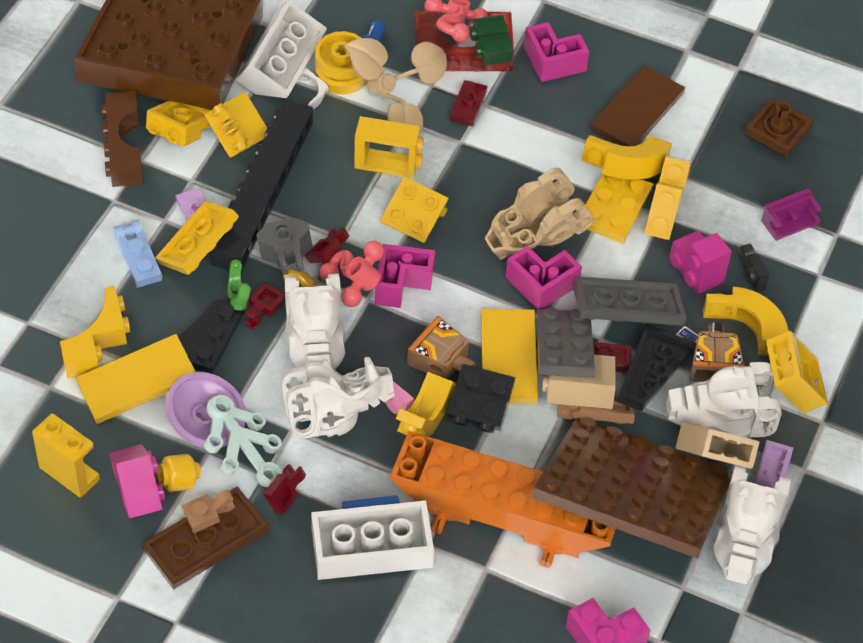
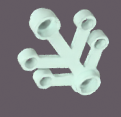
M225 395L212 397L206 406L207 413L212 418L210 435L204 442L205 449L210 453H217L223 446L221 433L224 424L230 434L226 458L220 464L221 472L227 476L235 474L239 468L237 458L240 446L257 470L256 477L258 483L263 487H268L278 473L282 474L281 469L273 462H265L251 442L263 445V449L266 452L273 454L281 447V439L274 434L266 435L257 432L266 423L263 414L259 412L251 413L235 408L233 401ZM253 419L259 421L260 424H256ZM236 420L246 422L249 429L240 427ZM210 441H214L217 446H213ZM269 441L273 442L275 444V447L271 446L269 444ZM226 463L231 464L233 469L228 468Z

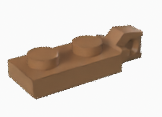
M614 398L613 409L558 404V417L570 420L572 418L581 419L582 417H588L595 421L634 424L635 410L616 402L617 398Z

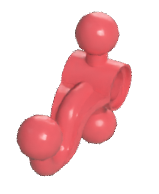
M426 0L424 4L425 11L430 15L444 13L437 20L436 25L439 30L451 35L457 42H464L470 36V29L464 24L465 19L471 20L473 23V18L489 16L488 12L483 8L469 10L471 3L468 0H449L448 4H444L441 0Z
M370 241L365 245V259L360 256L353 259L350 251L342 250L337 252L328 263L320 267L319 276L324 282L328 279V274H340L339 265L343 275L353 281L352 285L346 287L341 293V300L348 307L359 305L362 299L361 288L364 291H370L380 280V272L373 267L374 262L381 260L384 256V246L378 241Z

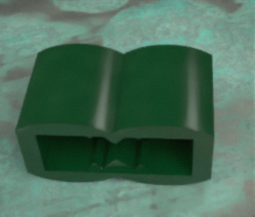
M503 15L473 18V26H470L469 29L471 41L476 42V58H481L483 65L513 61L512 41Z

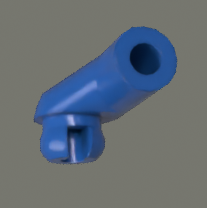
M374 20L369 25V33L361 36V38H371L381 42L385 33V25L380 20Z

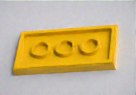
M481 309L482 369L516 378L509 403L537 404L535 311Z
M174 334L75 378L96 424H99L167 394L177 379L186 374L193 373L195 370L177 334Z

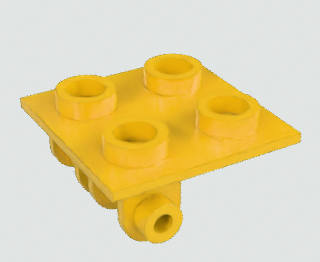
M246 92L224 104H218L213 110L204 114L230 158L264 139L267 127Z
M403 177L380 222L425 243L439 216H445L447 212L445 205L449 198Z

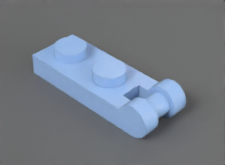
M132 221L131 225L124 227L122 225L113 227L115 237L136 287L139 288L162 281L161 271L145 237L140 221ZM135 235V238L129 240L126 237Z

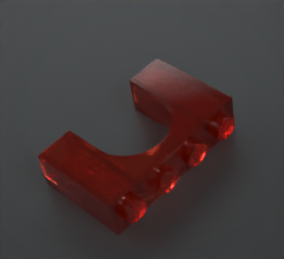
M439 11L414 12V47L422 42H431L443 49L447 59L446 71H513V61L483 65L481 58H476L475 46L458 47L445 41L436 25L439 19ZM487 12V16L503 15L512 41L514 61L511 12Z

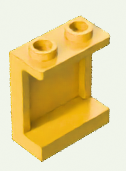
M50 414L32 431L39 468L79 498H82L100 480L99 473L83 462L84 456L93 449V442L55 414Z

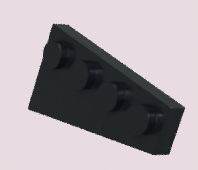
M646 324L616 402L643 411L692 353L696 342Z

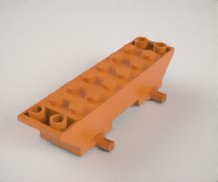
M408 431L390 475V479L415 502L426 501L428 512L435 516L431 526L432 532L435 533L437 530V534H441L446 521H459L469 525L472 519L524 535V542L536 545L544 550L539 563L544 567L547 560L546 568L552 566L555 554H565L578 558L580 552L610 547L616 530L613 527L531 498L533 488L543 471Z

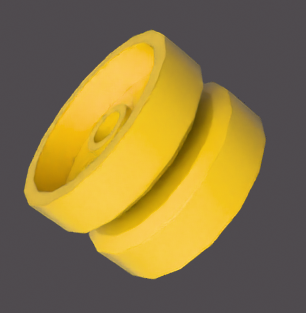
M346 31L333 32L325 35L318 41L315 48V75L328 85V92L346 95L357 92L366 85L367 80L362 79L356 73L350 55L345 48L347 43L361 39L360 36Z

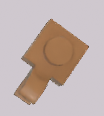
M229 490L219 493L213 500H210L208 494L181 505L193 533L219 523L218 514L235 508L232 502L234 499Z

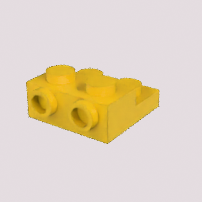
M167 101L147 110L146 129L153 135L167 138L171 144L185 147L201 139L202 130L210 126L204 114L211 110Z

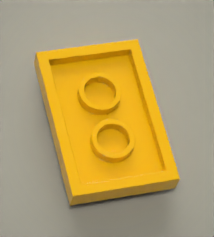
M602 174L585 204L595 219L594 223L587 230L624 244L652 193L654 184L642 179H620Z
M204 201L155 259L162 266L189 275L197 269L200 261L206 254L215 248L219 239L233 227V223L239 216L233 209Z

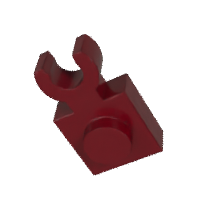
M345 227L339 232L336 228H333L328 233L326 239H320L305 254L309 263H328L341 249V243L350 237Z

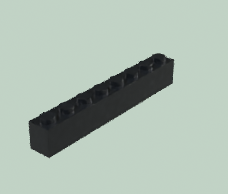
M285 99L281 108L276 109L273 124L267 127L264 142L258 145L255 160L248 165L246 179L239 183L237 197L229 203L228 208L233 209L239 218L233 223V227L219 239L215 248L208 252L211 254L213 266L230 270L231 261L237 259L242 264V273L257 242L256 234L264 227L313 125V107Z

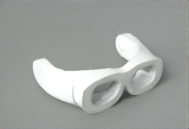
M304 68L297 81L315 84L318 94L308 104V106L315 109L322 102L325 94L329 91V87L311 71Z

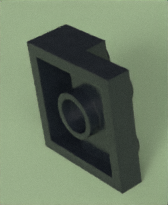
M462 364L457 385L454 387L447 411L448 418H452V423L461 426H467L468 423L478 425L479 430L487 433H494L495 430L502 431L516 378Z

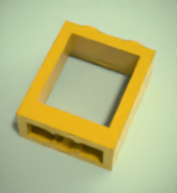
M360 116L355 133L354 168L414 178L416 168L421 169L423 154L419 153H422L424 137H420V126ZM370 142L409 148V155L369 149Z
M792 331L766 340L775 387L803 414L827 405L828 401L818 358Z

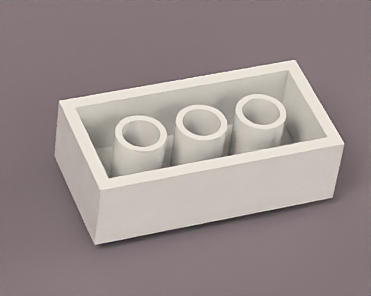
M426 501L311 512L312 537L318 580L433 568L434 547Z

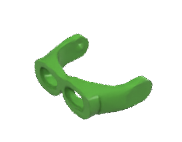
M237 259L230 263L227 295L230 298V304L235 310H245L251 289L249 284L241 282L242 264Z

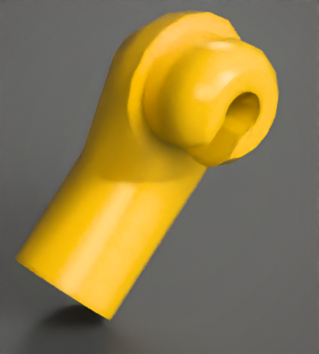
M289 268V274L283 276L284 281L285 277L296 276V281H299L301 287H316L315 281L306 272Z

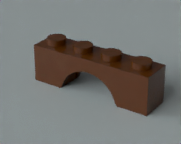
M136 91L105 93L106 104H101L102 118L107 119V123H102L103 136L108 138V142H104L105 157L110 159V161L105 162L106 177H111L112 187L143 185L140 148L132 147L122 140L127 132L139 127Z

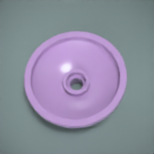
M193 372L177 379L169 389L165 401L166 414L174 430L189 443L205 448L204 442L211 431L212 418L208 415L206 406L212 397L225 395L233 401L235 408L245 411L246 408L240 394L229 382L219 376L205 372ZM236 420L240 427H245L246 422ZM224 424L221 438L223 439L222 447L228 445L230 434ZM210 441L213 446H217L214 441Z

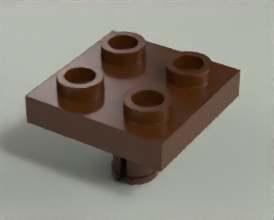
M771 98L747 125L744 134L788 157L812 128L814 120L793 110L790 103L786 106L787 102H779Z

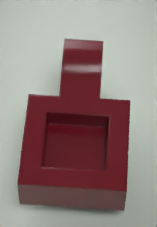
M264 282L249 299V306L251 308L245 314V317L249 318L245 325L254 330L260 324L264 314L272 317L285 303V293Z
M290 464L285 466L282 474L278 473L263 493L276 514L284 515L299 495L295 488L306 477V473L301 466L296 471Z

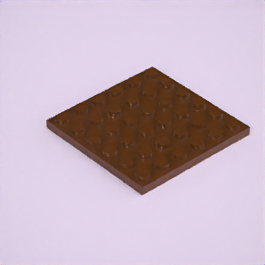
M582 417L581 419H575L535 484L531 498L698 558L727 493L733 471L728 470L724 465L711 464L701 460L696 455H686L675 451L670 446L658 445L649 442L645 437L632 436L622 432L617 427H607L596 423L591 418Z

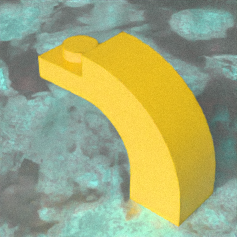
M589 135L586 139L581 161L602 168V174L610 177L630 180L646 179L662 171L665 157L670 154L672 143L649 135L638 146H621Z
M733 287L731 295H723L721 293L706 294L703 318L732 319L749 326L757 338L758 355L769 356L766 340L788 332V326L781 311L769 299L757 292Z
M428 372L412 406L408 410L399 409L396 419L400 420L401 423L397 431L405 435L408 434V431L430 437L441 422L450 404L454 387L457 384Z

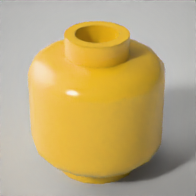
M189 454L166 456L161 464H158V482L168 492L191 490L196 485L197 479L201 477L199 463L194 462L193 457Z

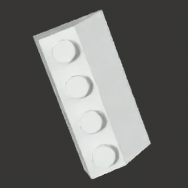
M287 0L273 15L235 80L254 94L287 98L327 28L290 0Z

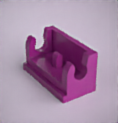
M808 188L766 204L761 222L775 241L818 225L820 218L815 212L821 211V207Z

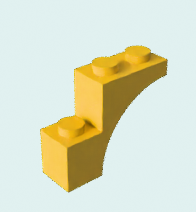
M670 155L665 157L644 234L670 240L692 161Z
M115 286L104 288V306L96 321L82 333L60 341L67 378L77 377L98 368V361L103 360L101 349L127 344L126 333H130L128 317H122L121 312L125 311L123 296H117Z

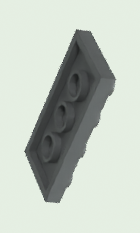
M574 277L573 288L581 318L665 325L685 324L687 317L677 284Z
M556 308L537 309L539 374L594 377L595 363L591 320L581 318L579 309L571 311L558 310Z

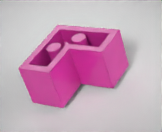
M549 22L526 27L524 49L541 82L587 71L589 50L581 34L557 39Z
M698 230L673 241L669 258L671 264L678 268L684 276L686 284L690 287L692 286L695 292L700 294L724 283L732 251L718 233L704 238Z
M383 244L384 256L379 262L378 271L381 277L375 286V305L401 308L404 287L431 290L435 250Z
M527 246L507 258L505 278L534 307L544 309L574 289V277L581 276L582 266L566 250L544 262Z
M140 444L110 452L109 456L115 480L119 485L128 518L162 510L161 501L165 500L162 484H156L154 474L159 473L155 456H152L151 451H146L143 445Z
M594 598L569 610L566 622V629L576 643H648L651 631L634 607L609 620Z

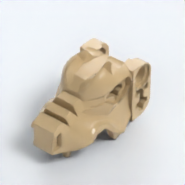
M560 168L548 170L538 177V181L525 183L518 189L514 204L508 209L501 210L493 219L485 240L500 260L510 257L527 246L533 249L536 246L552 247L558 245L575 233L579 235L594 223V216L581 199L569 200L575 188Z

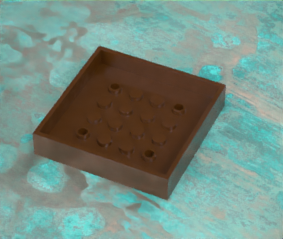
M105 0L75 57L76 81L125 92L136 91V94L213 110L218 104H224L263 18V0Z

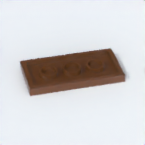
M644 65L590 125V130L617 145L638 146L685 93L686 87Z
M238 486L230 490L235 508L218 514L219 523L193 533L185 517L142 543V549L173 590L270 531L268 523Z

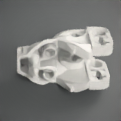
M339 273L328 274L326 286L299 287V281H296V276L285 277L287 317L285 338L290 345V358L297 368L304 367L310 362L321 363L323 359H327L335 370L344 358V337L346 332L340 316L341 288Z
M365 357V367L343 376L331 367L327 359H323L321 363L310 362L304 367L287 370L281 377L284 408L289 417L293 433L299 438L318 437L321 435L331 437L335 434L341 436L347 433L356 424L358 412L368 410V403L375 407L380 404L379 399L386 402L395 396L390 369L388 367L374 366L371 358ZM291 377H296L297 381H301L297 382L293 387L290 384H286L291 382ZM297 402L303 403L304 411H299ZM297 421H311L310 426L305 430H299L295 427Z
M750 362L749 366L725 367L716 372L708 381L668 390L665 403L668 420L679 425L682 422L740 437L747 435L749 437H766L772 435L777 430L782 414L780 403L775 399L767 397L774 380L771 364L767 362Z
M735 465L724 508L716 521L717 539L713 547L716 559L723 569L725 578L746 584L754 576L763 572L771 563L774 547L779 541V521L786 503L791 479L779 477L774 488L760 486L746 481L748 476L745 473L746 467Z

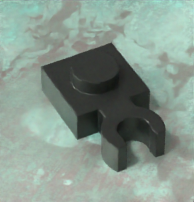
M751 243L742 245L740 248L743 253L739 254L738 257L741 263L746 266L744 274L747 282L752 284L756 292L766 290L770 275L759 254H755Z

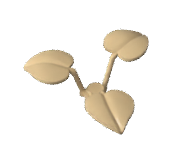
M361 38L347 43L345 48L350 55L352 65L362 79L369 80L368 89L370 93L375 96L382 95L383 99L388 98L396 101V103H392L389 106L387 113L388 121L420 126L421 132L423 117L418 107L414 104L406 105L404 99L389 93L394 90L396 80L417 72L424 84H432L439 81L447 67L446 54L443 49L431 42L419 43L413 48L411 54L412 63L416 68L392 76L384 73L385 68L383 65L387 62L388 54L385 47L379 41L371 38Z

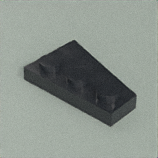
M219 299L178 337L194 369L213 374L244 315V310H235L229 302Z

